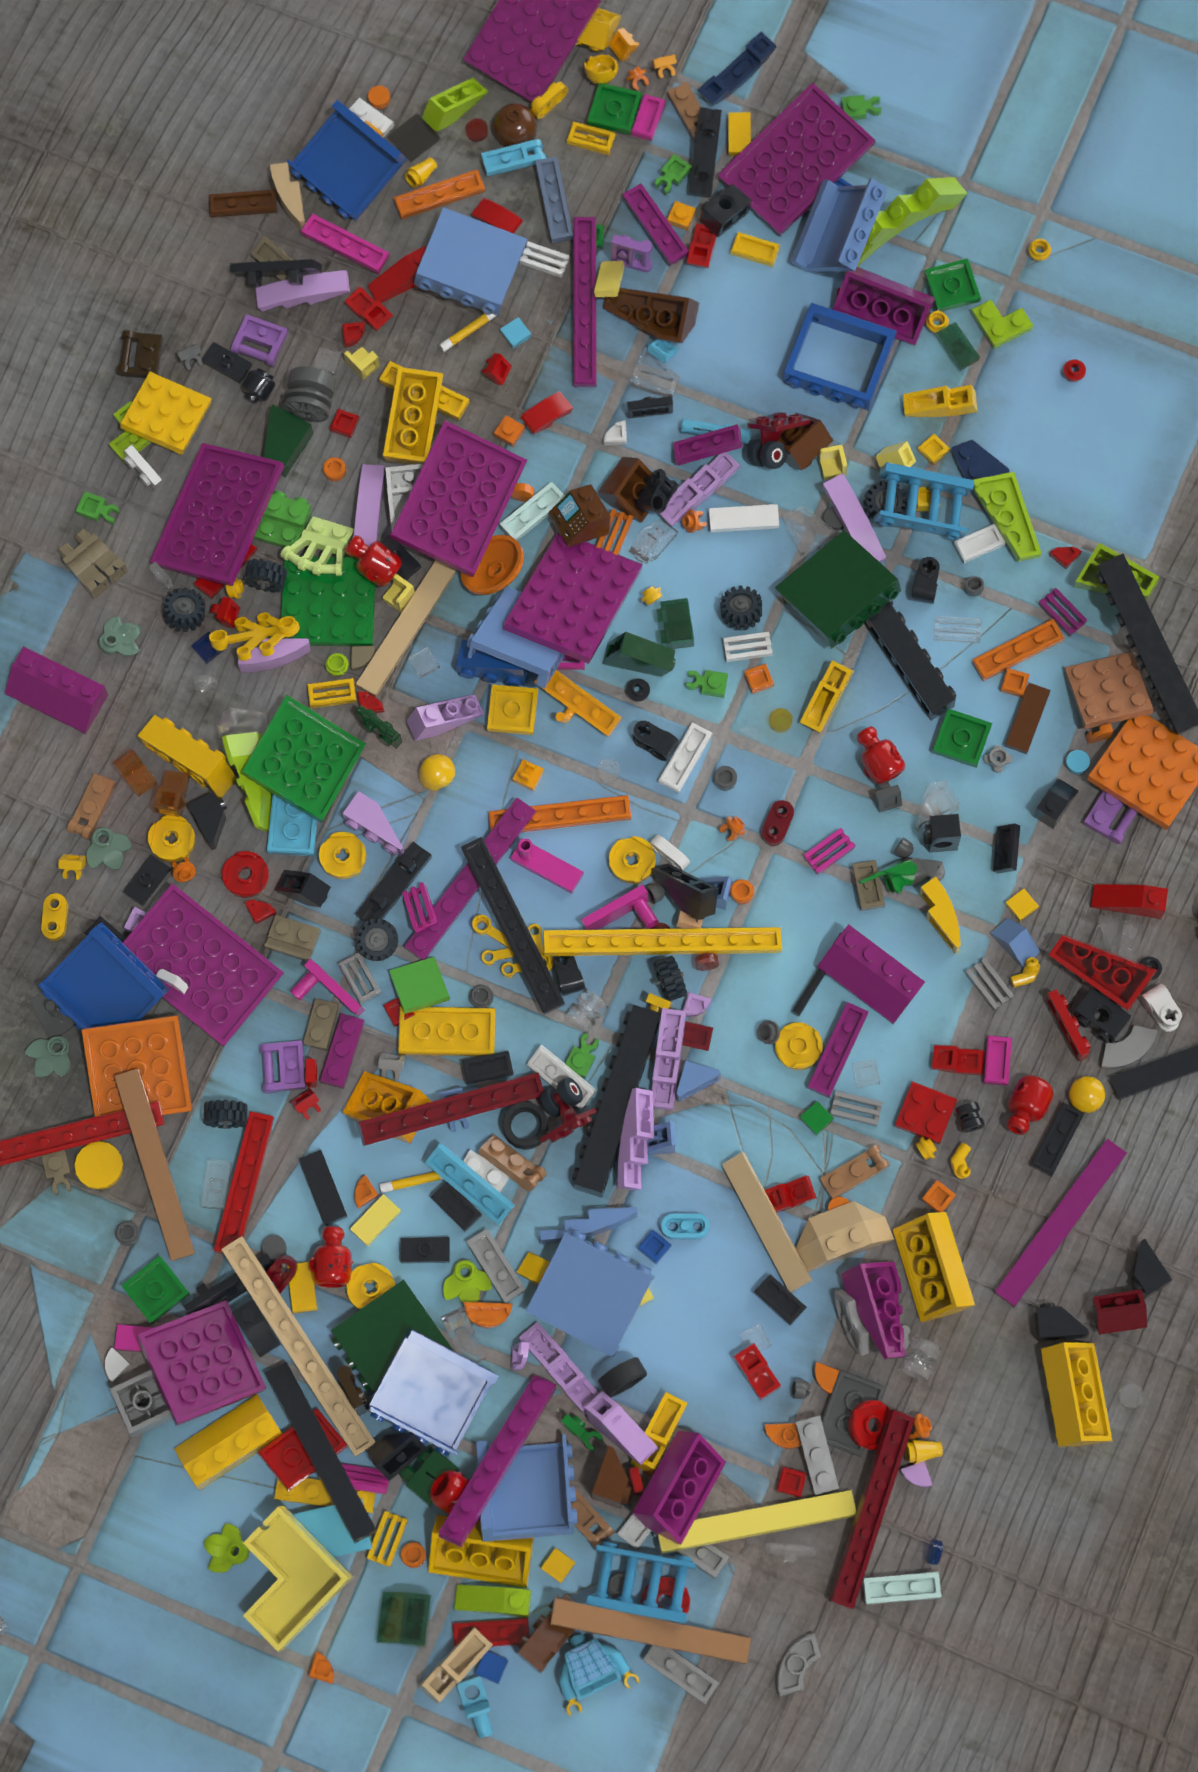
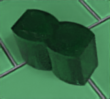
M688 598L660 601V609H656L658 623L662 622L663 630H659L661 644H666V647L671 649L694 647V634Z

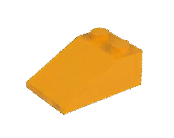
M364 1071L342 1113L360 1122L432 1101L419 1089ZM416 1132L398 1136L395 1139L411 1144Z

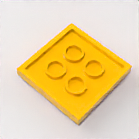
M149 372L124 416L120 428L183 455L211 405L212 398Z

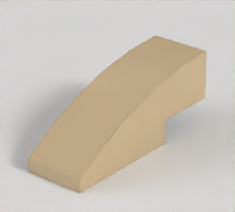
M288 163L272 164L270 168L278 199L291 221L301 231L305 226L299 181L291 182Z
M473 1628L418 1686L435 1703H440L492 1647V1644L477 1629Z

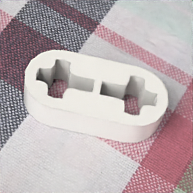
M657 834L651 840L650 844L654 851L669 864L684 871L691 863L680 850L662 836Z

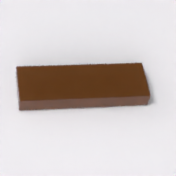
M276 189L209 194L211 218L277 213Z
M1028 683L1005 747L1024 754L1028 753L1051 690Z

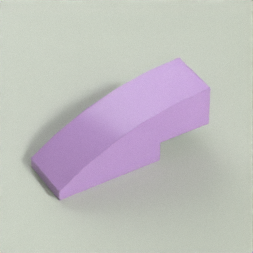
M282 639L274 646L275 652L270 656H262L260 648L255 647L251 651L252 657L249 660L241 661L238 659L240 672L269 670L299 659L311 651L309 639Z

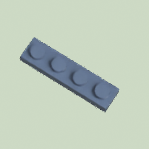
M556 156L535 160L551 242L573 240L574 235L558 158Z

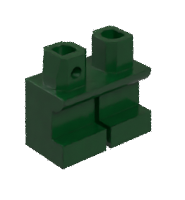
M427 1449L417 1458L422 1463L417 1472L408 1465L399 1473V1476L406 1483L410 1491L418 1496L428 1507H431L433 1502L430 1499V1490L434 1480L427 1474L436 1479L441 1473L448 1470L459 1472V1468L437 1451L433 1450L432 1452Z

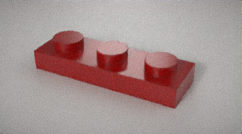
M1057 989L1047 994L1046 1001L1078 1062L1088 1057L1089 1049H1091L1087 1038L1085 1036L1082 1037L1079 1033L1078 1028L1080 1027L1074 1015L1071 1016L1068 1012V1002L1063 994L1060 995Z

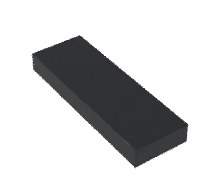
M1063 1102L1030 1166L1052 1177L1085 1113Z
M322 1150L299 1158L325 1226L347 1218L348 1216Z

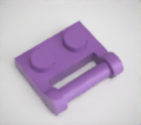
M614 234L611 242L612 261H623L625 267L645 273L650 272L653 267L652 260L650 259L652 243L649 240L638 242L628 236ZM636 253L641 254V260L636 259Z
M246 314L231 346V352L235 354L242 353L274 367L278 354L288 335V329ZM244 339L271 350L268 354L243 345Z
M1103 791L1083 825L1110 841L1121 844L1124 839L1123 835L1136 816L1137 811L1129 807L1116 830L1109 829L1124 803Z
M302 1040L260 1045V1054H263L265 1083L262 1085L263 1093L272 1094L281 1091L306 1089ZM279 1052L281 1082L274 1083L272 1053Z

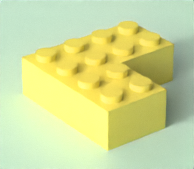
M278 1506L263 1522L265 1526H259L243 1542L278 1578L243 1615L278 1652L284 1650L353 1578L345 1567L285 1506Z

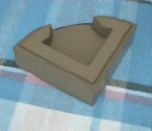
M352 646V671L364 668L375 655V646Z

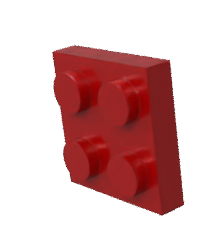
M912 1081L895 1127L916 1136L924 1137L926 1140L930 1138L932 1142L940 1145L957 1099Z

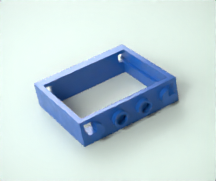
M811 303L785 368L783 382L793 385L792 388H802L808 390L813 395H823L829 397L834 402H844L850 404L855 409L859 407L869 411L895 343L897 331ZM812 322L884 345L866 393L794 370Z

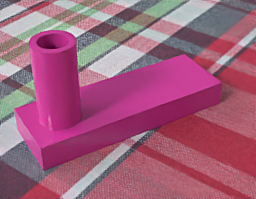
M526 838L520 840L510 858L512 862L571 894L584 875V872L533 845L531 840Z
M643 884L581 919L584 930H599L633 910L636 911L647 929L657 925L659 920L647 903L649 901L648 892Z
M311 958L304 965L309 971L290 990L301 1001L320 980L354 1014L360 1016L365 1011L349 993Z

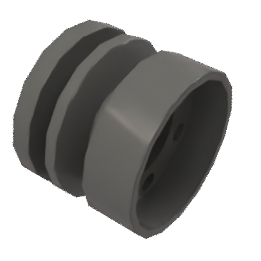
M307 366L294 367L290 370L287 384L289 390L285 393L282 409L306 422L326 421L329 419L332 404L330 399L334 395L335 377L319 368Z

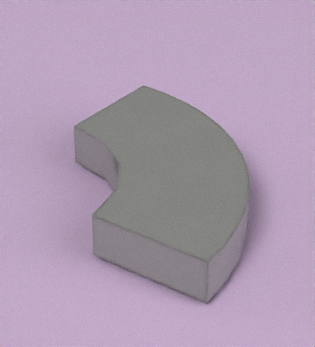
M1134 1025L1130 1035L1125 1040L1117 1043H1106L1101 1068H1123L1138 1061L1151 1048L1158 1030Z
M843 1289L835 1291L834 1296L839 1321L842 1320L843 1327L847 1332L845 1335L859 1355L868 1354V1331L863 1327L859 1319L855 1299Z
M814 1633L797 1641L784 1656L777 1680L779 1697L804 1690L803 1678L806 1670L813 1662L821 1659Z

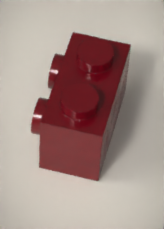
M1141 1289L1093 1296V1315L1099 1335L1147 1328V1305Z

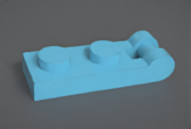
M536 139L481 153L487 177L536 165L535 160L545 159L546 155L542 153L543 145L541 140ZM530 151L534 153L533 155L529 156L527 154V152Z

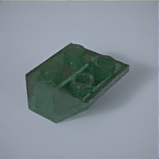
M383 1592L376 1643L427 1649L433 1597L427 1594L409 1592Z

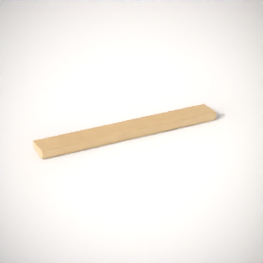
M438 560L434 562L357 681L356 687L375 697L378 696L458 570Z

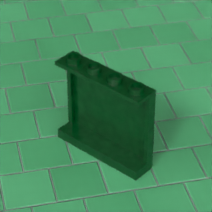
M845 530L774 587L778 599L784 605L788 603L823 635L831 649L837 644H841L850 633L859 629L868 618L877 614L886 603L894 600L901 592L898 578Z
M404 1279L331 1330L334 1335L331 1341L338 1351L343 1348L348 1355L345 1361L352 1371L357 1368L361 1374L358 1380L366 1391L371 1389L373 1393L377 1389L409 1328L454 1351Z

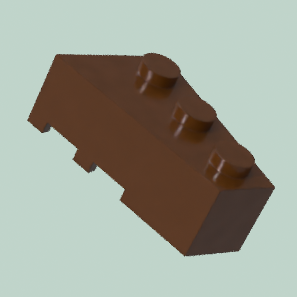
M566 1594L562 1597L559 1595L555 1597L556 1599L575 1602ZM554 1599L548 1606L551 1609L548 1615L544 1617L541 1614L532 1625L535 1631L531 1636L528 1637L525 1634L516 1645L519 1648L516 1654L538 1673H542L549 1661L575 1631L574 1629L550 1625Z

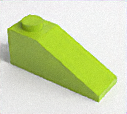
M470 78L429 98L422 119L438 132L457 121L486 96L488 90L474 78Z
M457 1585L454 1610L529 1618L532 1592L527 1589Z

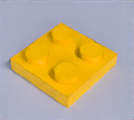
M492 684L487 731L534 735L538 688Z

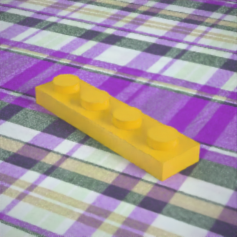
M389 361L379 378V382L394 390L398 367L402 366ZM441 386L437 411L459 421L470 400Z
M306 1478L288 1492L277 1479L275 1500L320 1507L334 1505L321 1480ZM356 1490L359 1498L363 1499L367 1513L373 1514L376 1493Z

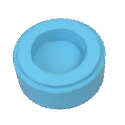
M1082 750L1070 752L1066 759V768L1075 775L1085 773L1090 764L1088 754Z

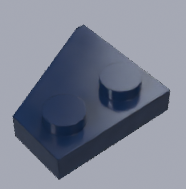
M974 440L951 447L954 460L962 477L965 479L974 480L1010 473L1008 467Z

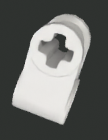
M1163 984L1154 987L1140 996L1144 1007L1152 1015L1161 1030L1172 1032L1177 1029L1182 1013ZM1166 1015H1167L1168 1018L1173 1017L1174 1020H1173V1021H1172L1171 1019L1166 1020L1165 1017H1166Z

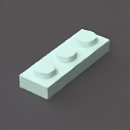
M550 482L502 521L500 528L508 536L518 541L547 518L548 512L565 495L553 482Z
M939 1572L863 1579L866 1605L941 1598Z

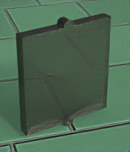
M418 113L387 136L410 162L441 140L438 134Z

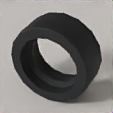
M527 1101L511 1106L504 1114L502 1122L504 1136L507 1141L515 1148L522 1150L534 1149L541 1145L540 1138L545 1136L549 1129L547 1116L543 1109L535 1103ZM519 1113H532L539 1120V1131L531 1139H520L512 1131V1120Z
M634 1357L606 1372L599 1378L598 1382L604 1393L611 1398L639 1383L647 1376V1372L639 1358Z

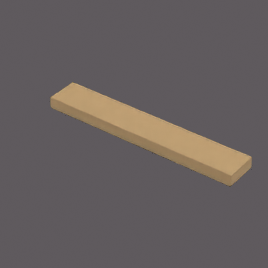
M741 1152L723 1163L724 1170L788 1290L794 1292L813 1281L746 1154Z

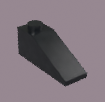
M669 863L652 868L651 873L681 911L697 920H702L715 914L718 896L717 887Z

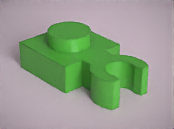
M864 95L842 97L843 111L853 120L866 119V113L874 116L881 114V107H873L874 104H880V97L878 96L871 97L867 101H865Z
M673 154L661 169V175L663 176L655 180V188L657 189L661 184H665L664 194H669L672 184L675 183L679 186L691 172L692 166Z
M84 492L76 513L79 516L96 522L99 521L100 517H103L107 523L114 524V518L108 515L111 512L119 514L120 510L116 505L106 506V499Z
M705 670L704 676H700L696 671H688V677L696 679L694 683H686L688 690L702 688L701 695L725 697L728 673Z
M586 1033L581 1037V1048L579 1049L574 1046L565 1063L583 1079H586L596 1059V1056L590 1053L599 1046V1039L597 1038L594 1044L587 1045L588 1034Z

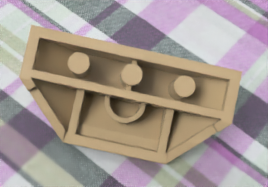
M852 1201L808 1218L796 1250L809 1273L893 1241L894 1237L885 1216Z

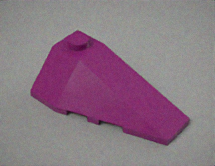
M895 1262L858 1264L841 1273L846 1293L855 1299L857 1313L883 1358L894 1359L904 1357V1329L900 1325V1315L903 1314V1308L899 1305L898 1297L902 1290Z

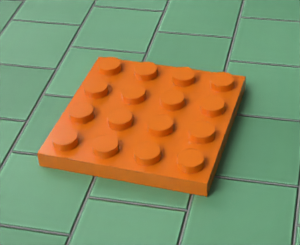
M1148 715L1131 718L1122 727L1089 774L1087 780L1168 830L1198 786V746L1181 735H1177L1176 732L1171 733L1168 727Z
M178 1015L82 1029L95 1116L124 1109L115 1076L135 1069L140 1071L149 1103L159 1100L163 1115L193 1110Z

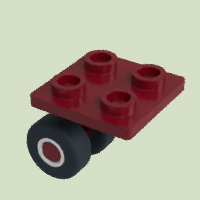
M786 412L773 413V417L760 416L755 418L756 421L747 423L748 428L760 429L761 439L753 440L748 446L747 457L749 462L759 467L780 468L785 463L787 457L784 449L785 446L778 442L782 431L810 424V419L801 418V414L787 416Z
M570 1077L559 1081L557 1090L548 1088L541 1093L540 1099L544 1109L553 1117L561 1115L562 1125L540 1138L542 1143L548 1140L554 1143L559 1139H563L572 1134L573 1130L591 1122L592 1118L590 1116L597 1113L596 1109L593 1108L579 1115L576 1114L573 1106H576L583 1100V1094L576 1081Z

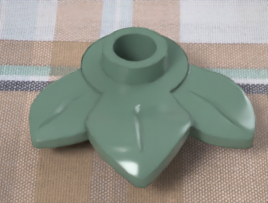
M119 616L112 617L105 623L103 628L104 634L99 639V646L104 653L110 655L119 653L123 656H132L140 652L139 647L134 643L141 633L140 626L134 623L123 624Z
M99 828L92 834V845L87 849L86 853L87 862L92 869L104 863L105 866L112 870H120L123 864L122 852L132 848L131 842L123 834H114L108 828ZM102 837L108 838L105 843H100V839Z
M54 1036L49 1040L38 1039L30 1044L25 1051L27 1056L36 1059L34 1073L37 1078L47 1077L53 1072L63 1077L70 1068L68 1057L70 1045L67 1039L62 1036ZM62 1045L61 1051L55 1052V1046Z

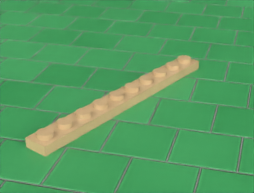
M241 1236L221 1249L354 1456H358L376 1444L244 1238Z

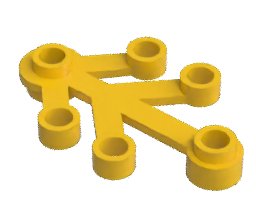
M264 612L257 616L258 624L249 621L246 617L237 618L234 621L236 630L243 633L227 635V632L224 630H216L209 635L211 646L217 651L225 650L228 644L249 640L244 646L236 650L238 659L246 661L252 657L251 651L258 644H260L259 648L262 656L272 655L275 652L274 646L284 637L294 636L299 631L300 626L294 617L286 616L277 619ZM272 636L268 641L262 642L266 637Z
M477 915L472 921L474 932L478 935L487 934L507 947L497 951H484L482 953V962L486 966H491L498 960L515 957L504 934L491 926L489 917ZM480 923L486 924L484 930L478 929ZM531 924L528 927L529 932L534 928L539 930L537 935L531 934L550 972L553 967L552 956H544L541 940L542 929L538 924ZM486 955L493 956L491 961H486L484 958ZM507 962L501 968L502 975L506 978H512L516 973L522 972L518 963ZM506 967L513 968V972L510 974L505 973L504 970Z

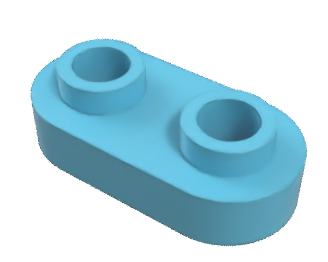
M669 1214L664 1217L661 1223L663 1235L672 1240L702 1239L707 1236L710 1230L709 1220L702 1214ZM671 1224H676L678 1226V1229L676 1231H670L669 1226ZM695 1224H700L702 1226V1229L700 1231H695L693 1229V1226Z

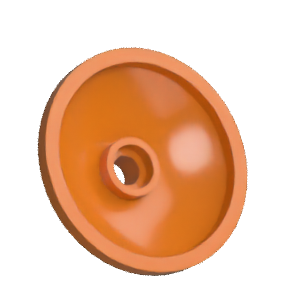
M492 536L475 575L471 577L461 572L462 583L470 592L477 595H489L506 588L517 577L523 565L524 552L522 546L511 536Z

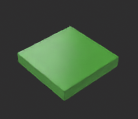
M435 957L389 970L404 1014L450 1000Z

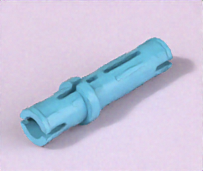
M684 418L681 433L701 435L712 432L710 430L715 431L731 425L726 424V426ZM741 429L742 443L749 444L751 430Z

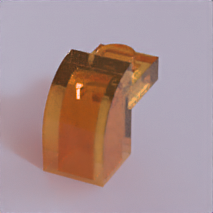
M129 749L112 762L115 770L138 797L158 784L133 749Z
M166 770L163 785L158 786L154 810L157 814L175 817L182 816L186 805L185 797L190 779L188 773Z

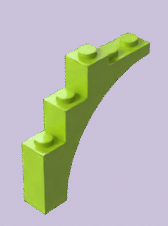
M955 177L926 178L913 194L898 195L884 211L878 212L857 267L901 231L933 214L954 209L968 193Z

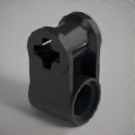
M657 469L649 476L647 484L638 496L637 506L640 511L646 513L664 512L671 497L677 491V482L670 480L663 469Z
M925 557L920 561L916 579L914 580L911 600L934 604L940 569L939 562L935 558ZM926 567L931 568L930 573L926 572Z
M640 721L634 727V744L661 761L668 760L679 742L673 734L660 729L648 721ZM644 732L648 733L645 734L643 737L640 736V734H643Z
M553 956L554 969L562 996L585 990V983L581 971L578 969L575 957ZM564 957L567 961V964L563 965L562 961H560V958Z

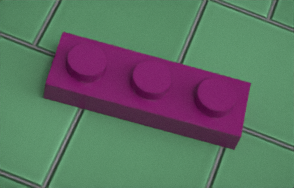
M738 424L673 442L675 461L678 466L743 448L741 429Z
M341 1014L321 1076V1083L344 1089L363 1030L364 1019Z

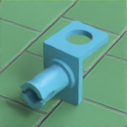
M477 1676L458 1683L457 1688L464 1706L466 1718L473 1719L478 1738H484L493 1734L486 1713L491 1711L481 1677ZM469 1685H475L479 1688L480 1693L475 1699H469L465 1695V1689Z

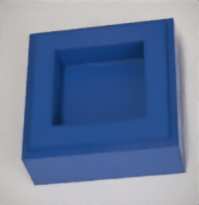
M652 1230L637 1250L657 1264L672 1247V1244Z
M487 1651L483 1655L475 1674L499 1684L508 1660Z

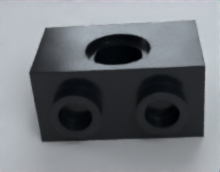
M732 183L726 189L722 188L711 201L707 200L702 205L699 221L719 238L748 214L752 200Z
M959 814L930 816L929 823L925 824V831H923L924 845L929 846V853L958 850L961 839Z
M1091 988L1074 1012V1016L1080 1026L1083 1028L1089 1027L1096 1032L1095 1035L1103 1042L1109 1041L1110 1043L1116 1040L1132 1016L1093 988ZM1101 1013L1105 1015L1107 1021H1097L1095 1014Z

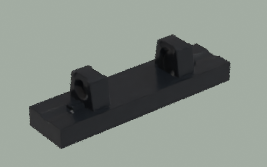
M704 107L699 109L689 195L711 198L722 110ZM704 131L713 132V135H707L702 133Z
M314 259L230 263V273L238 277H248V285L252 287H261L262 276L289 275V282L291 284L303 285L304 274L322 273V264Z
M413 841L355 913L356 917L364 923L371 919H384L403 895L402 892L407 890L430 861L432 854ZM404 865L408 869L409 873L405 871L403 868H401V866Z
M267 1253L257 1259L265 1272L273 1264ZM234 1273L209 1290L205 1283L196 1287L200 1295L183 1306L188 1314H192L226 1300L229 1303L248 1290L237 1273Z

